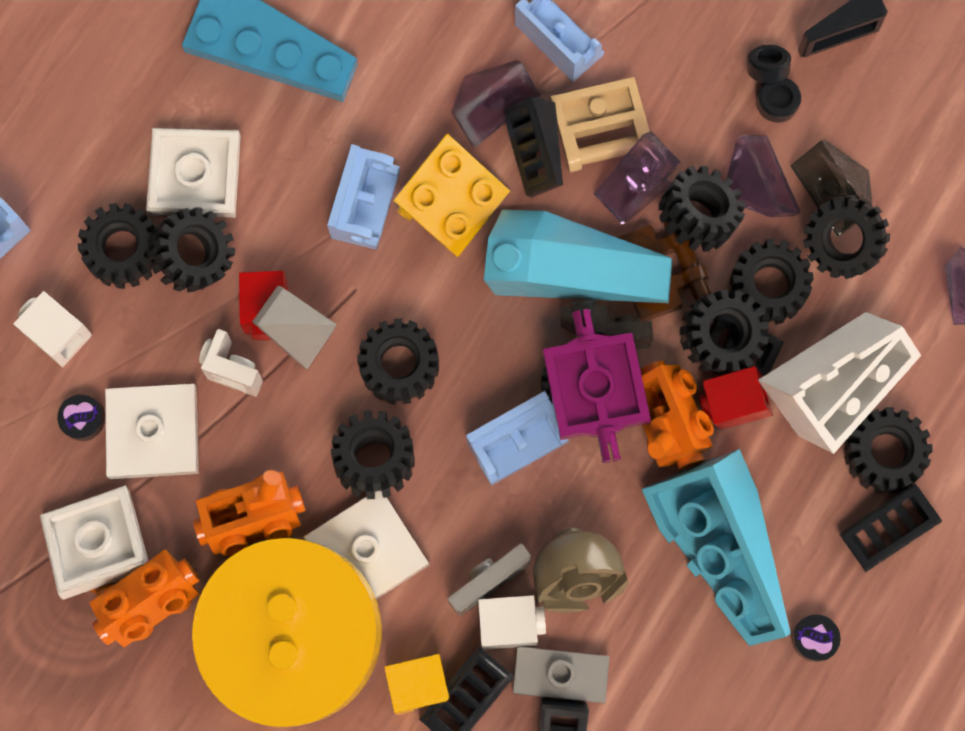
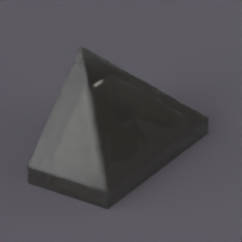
M821 140L790 165L818 209L819 206L832 199L848 195H855L857 199L866 198L871 201L869 205L872 206L869 170L828 141ZM841 220L833 226L832 230L839 237L855 226L856 223L849 220Z

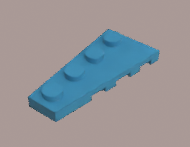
M200 0L182 44L185 53L344 102L358 66L356 57L261 0Z

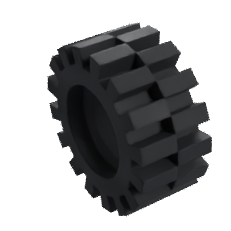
M694 166L688 167L685 172L682 170L678 173L661 197L662 200L658 206V210L663 211L659 216L661 223L669 222L665 230L669 235L676 232L679 236L675 241L682 245L687 240L690 242L689 249L696 251L701 244L703 252H708L713 247L716 250L726 243L744 219L745 213L742 211L746 208L745 201H738L742 193L739 188L731 190L730 187L734 182L729 177L725 181L719 179L722 172L715 169L710 175L708 174V167L700 166L698 171H696ZM690 200L703 204L709 209L713 217L700 213Z
M855 195L840 196L819 206V209L810 215L809 219L811 221L805 225L803 232L808 233L807 239L803 240L804 248L809 247L811 254L807 255L810 262L816 260L819 264L816 269L822 273L826 270L831 272L830 277L833 278L845 276V279H849L856 275H862L872 269L885 256L888 250L885 246L890 241V233H886V227L889 226L887 218L882 220L879 215L883 211L878 206L873 208L869 205L870 200L866 198L857 199ZM849 220L860 227L863 234V242L855 253H842L832 244L831 231L838 221Z
M117 203L109 204L110 211L104 212L102 207L95 210L98 215L95 220L88 216L84 221L88 227L86 231L82 229L79 231L78 237L82 243L77 244L78 251L82 255L81 259L96 279L99 278L103 284L109 287L111 283L121 289H125V283H130L132 287L140 285L138 279L142 276L146 281L152 277L149 270L157 264L156 259L148 260L147 252L153 249V246L148 245V241L151 236L156 234L153 232L155 226L145 212L139 208L135 211L130 204L124 203L123 209H120ZM120 231L133 234L137 240V247L131 257L126 260L115 261L106 256L105 243L112 234Z
M195 207L190 211L188 208L172 214L154 228L153 232L156 234L151 236L148 241V245L153 246V249L147 252L148 260L156 259L157 262L155 266L151 267L154 274L162 271L165 276L160 281L165 285L171 282L175 283L173 290L179 292L186 288L187 292H195L214 284L226 275L224 272L231 269L233 264L228 259L235 255V248L227 246L229 242L234 240L232 233L224 235L221 230L227 227V224L223 220L218 223L213 222L216 214L209 211L203 215V208ZM182 235H194L203 244L205 259L201 265L191 266L181 259L177 250V243Z
M766 239L764 245H760L759 241L752 244L750 250L747 251L745 249L740 254L730 277L729 285L732 286L730 292L734 290L743 292L742 298L751 296L756 300L752 305L754 309L762 307L765 314L759 316L761 323L768 321L769 324L770 321L775 320V325L783 323L786 318L792 319L802 309L813 288L811 283L814 278L813 272L808 271L811 265L808 258L802 260L800 258L802 251L797 247L791 251L787 248L789 242L783 240L780 245H774V239ZM766 267L780 270L787 279V291L781 296L773 298L762 295L755 287V274Z
M727 289L703 296L701 299L694 301L689 306L691 311L685 312L682 320L686 321V325L680 327V335H686L687 341L681 343L683 350L690 349L692 352L687 358L692 363L700 362L699 369L705 372L713 370V374L730 373L754 364L752 360L760 358L764 352L759 349L760 346L767 345L769 338L762 336V331L769 329L768 321L760 322L759 316L765 314L762 307L756 309L752 307L756 301L751 296L742 298L743 292L737 290L728 292ZM718 315L730 317L738 327V340L730 349L719 348L710 337V324Z
M394 319V324L387 325L386 321L379 323L380 328L376 331L371 328L367 332V340L361 341L359 346L360 354L357 356L359 371L367 389L371 390L376 398L380 400L385 398L388 403L395 405L396 401H403V404L411 403L410 399L417 397L418 400L424 397V391L427 388L432 389L435 384V376L438 377L439 373L437 347L434 339L431 340L429 332L424 327L419 329L417 323L409 320L408 324H404L402 319ZM392 347H406L416 357V365L413 371L405 377H392L382 369L383 355Z
M886 407L880 412L878 409L871 411L845 442L844 450H847V455L844 458L846 465L850 464L852 470L849 472L855 479L858 476L862 480L861 486L866 489L869 486L874 487V492L882 494L884 491H890L891 494L899 492L903 488H908L924 474V470L929 467L932 460L928 459V456L933 452L932 444H927L926 439L930 437L927 429L924 431L920 429L919 425L922 421L919 418L915 417L912 420L907 417L908 411L902 409L897 413L894 412V407ZM883 434L898 438L905 450L902 463L895 467H885L876 462L871 452L874 438Z
M371 410L363 411L364 420L359 421L356 414L349 417L350 426L347 427L342 422L338 427L339 436H333L331 456L337 479L340 478L341 485L346 490L351 486L352 494L360 497L362 491H365L367 499H375V492L381 491L383 498L391 496V487H394L397 492L404 487L403 479L409 481L412 476L411 467L414 468L415 466L412 438H410V432L406 425L401 427L400 419L396 416H393L388 421L387 412L379 411L378 419L372 418ZM369 443H382L390 449L391 454L385 464L370 468L358 463L356 460L357 451Z

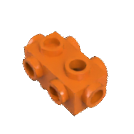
M657 361L644 366L640 371L651 421L650 424L642 426L648 438V454L656 459L659 467L677 465L680 471L701 464L705 461L702 453L713 448L709 436L713 434L714 428L709 416L703 411H698L692 396L697 390L694 378L687 370L681 369L680 365H666L664 361Z
M268 470L252 482L231 489H219L207 497L196 500L200 518L194 519L193 525L201 546L209 544L214 555L222 553L223 556L231 557L248 547V544L265 538L266 540L289 538L292 534V529L301 526L298 514L305 512L306 508L298 485L289 487L283 471L278 473L274 470Z
M165 549L128 576L119 580L115 585L110 583L90 590L98 596L89 602L97 618L92 625L106 645L117 641L120 645L126 647L133 641L144 640L151 635L154 626L171 614H180L189 608L192 599L200 594L195 586L200 581V578L185 558L178 562Z

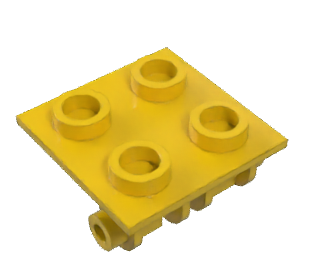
M445 134L393 201L399 206L397 212L408 221L413 218L452 254L459 257L510 190L449 134Z

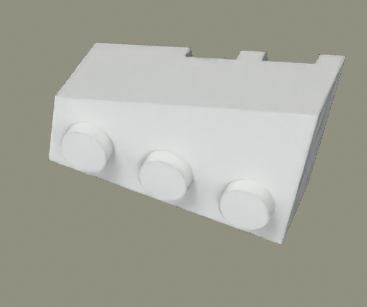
M865 312L758 381L799 437L834 454L921 355L903 326Z

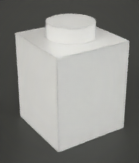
M44 291L37 298L29 299L21 307L18 319L13 323L28 339L62 368L92 336L78 319Z
M534 595L478 599L483 650L537 646V635L546 634L544 606L535 607Z

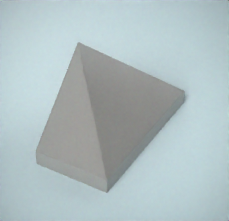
M277 286L252 321L290 357L307 370L331 337L337 325L280 286Z

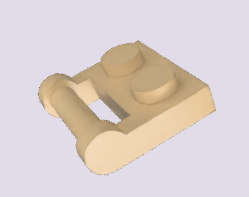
M635 77L551 96L550 101L556 104L558 133L569 173L582 170V165L637 152L640 156L654 152L652 137ZM632 125L634 136L578 149L576 138Z

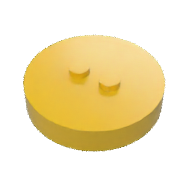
M292 538L262 541L242 549L227 559L214 572L205 585L195 609L192 627V641L196 663L206 685L215 697L240 717L251 722L273 727H291L317 722L335 714L348 705L360 693L372 675L378 660L382 640V624L378 603L362 573L349 560L334 550L313 542Z

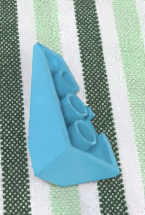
M502 209L488 237L484 281L494 295L669 303L673 260L671 257L547 211Z
M740 449L705 460L697 466L682 470L642 489L661 534L669 543L673 540L690 560L686 566L695 577L700 574L716 594L715 603L749 646L784 638L791 634L758 490Z

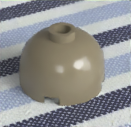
M568 528L560 531L539 552L533 569L534 584L539 603L543 601L544 609L551 612L569 613L588 610L589 607L584 602L585 600L602 597L603 604L622 594L628 585L625 567L618 549L604 536L594 532L582 531L579 528Z

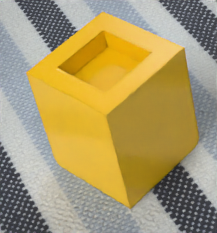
M440 654L384 667L396 715L414 712L417 708L448 701L449 694Z

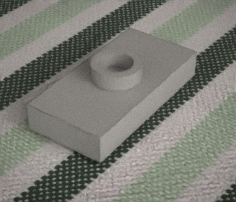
M521 543L495 563L491 558L486 559L468 574L472 580L447 598L449 605L457 616H463L479 604L478 599L487 598L527 568L531 562V555Z
M517 647L513 694L605 704L610 656Z

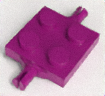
M583 309L582 316L585 327L582 323L580 310L572 313L577 338L566 345L545 348L542 352L559 439L565 440L581 436L598 437L602 463H610L611 458L608 445L612 462L621 460L616 434L625 428L650 424L651 421L633 334L631 332L615 336L595 335L591 310Z

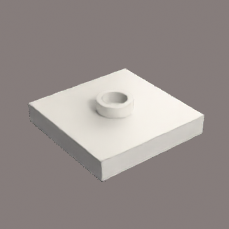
M152 128L146 206L148 215L171 216L181 209L188 208L190 211L198 207L203 208V215L211 211L216 214V217L235 218L241 141L239 130Z
M195 384L105 389L107 478L124 479L199 474L197 386Z
M126 485L40 515L57 592L63 600L121 580L148 561L131 493Z
M381 491L375 492V499L363 498L304 536L306 541L323 545L349 560L365 577L376 600L429 566L427 559L387 497L383 498Z

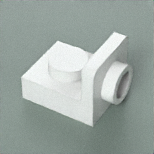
M217 329L213 340L208 338L202 347L199 357V363L202 364L201 370L207 380L257 397L263 380L258 370L254 369L256 364L238 355H231L229 360L226 359L232 341L226 331Z

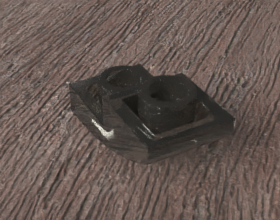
M575 300L570 302L569 306L561 307L560 325L575 335L576 330L572 313L580 310L582 323L585 327L582 312L583 309H590L595 335L615 336L632 332L636 349H650L653 340L652 321H641L639 316L627 315L615 318V322L607 323L606 305H596V302L593 300Z

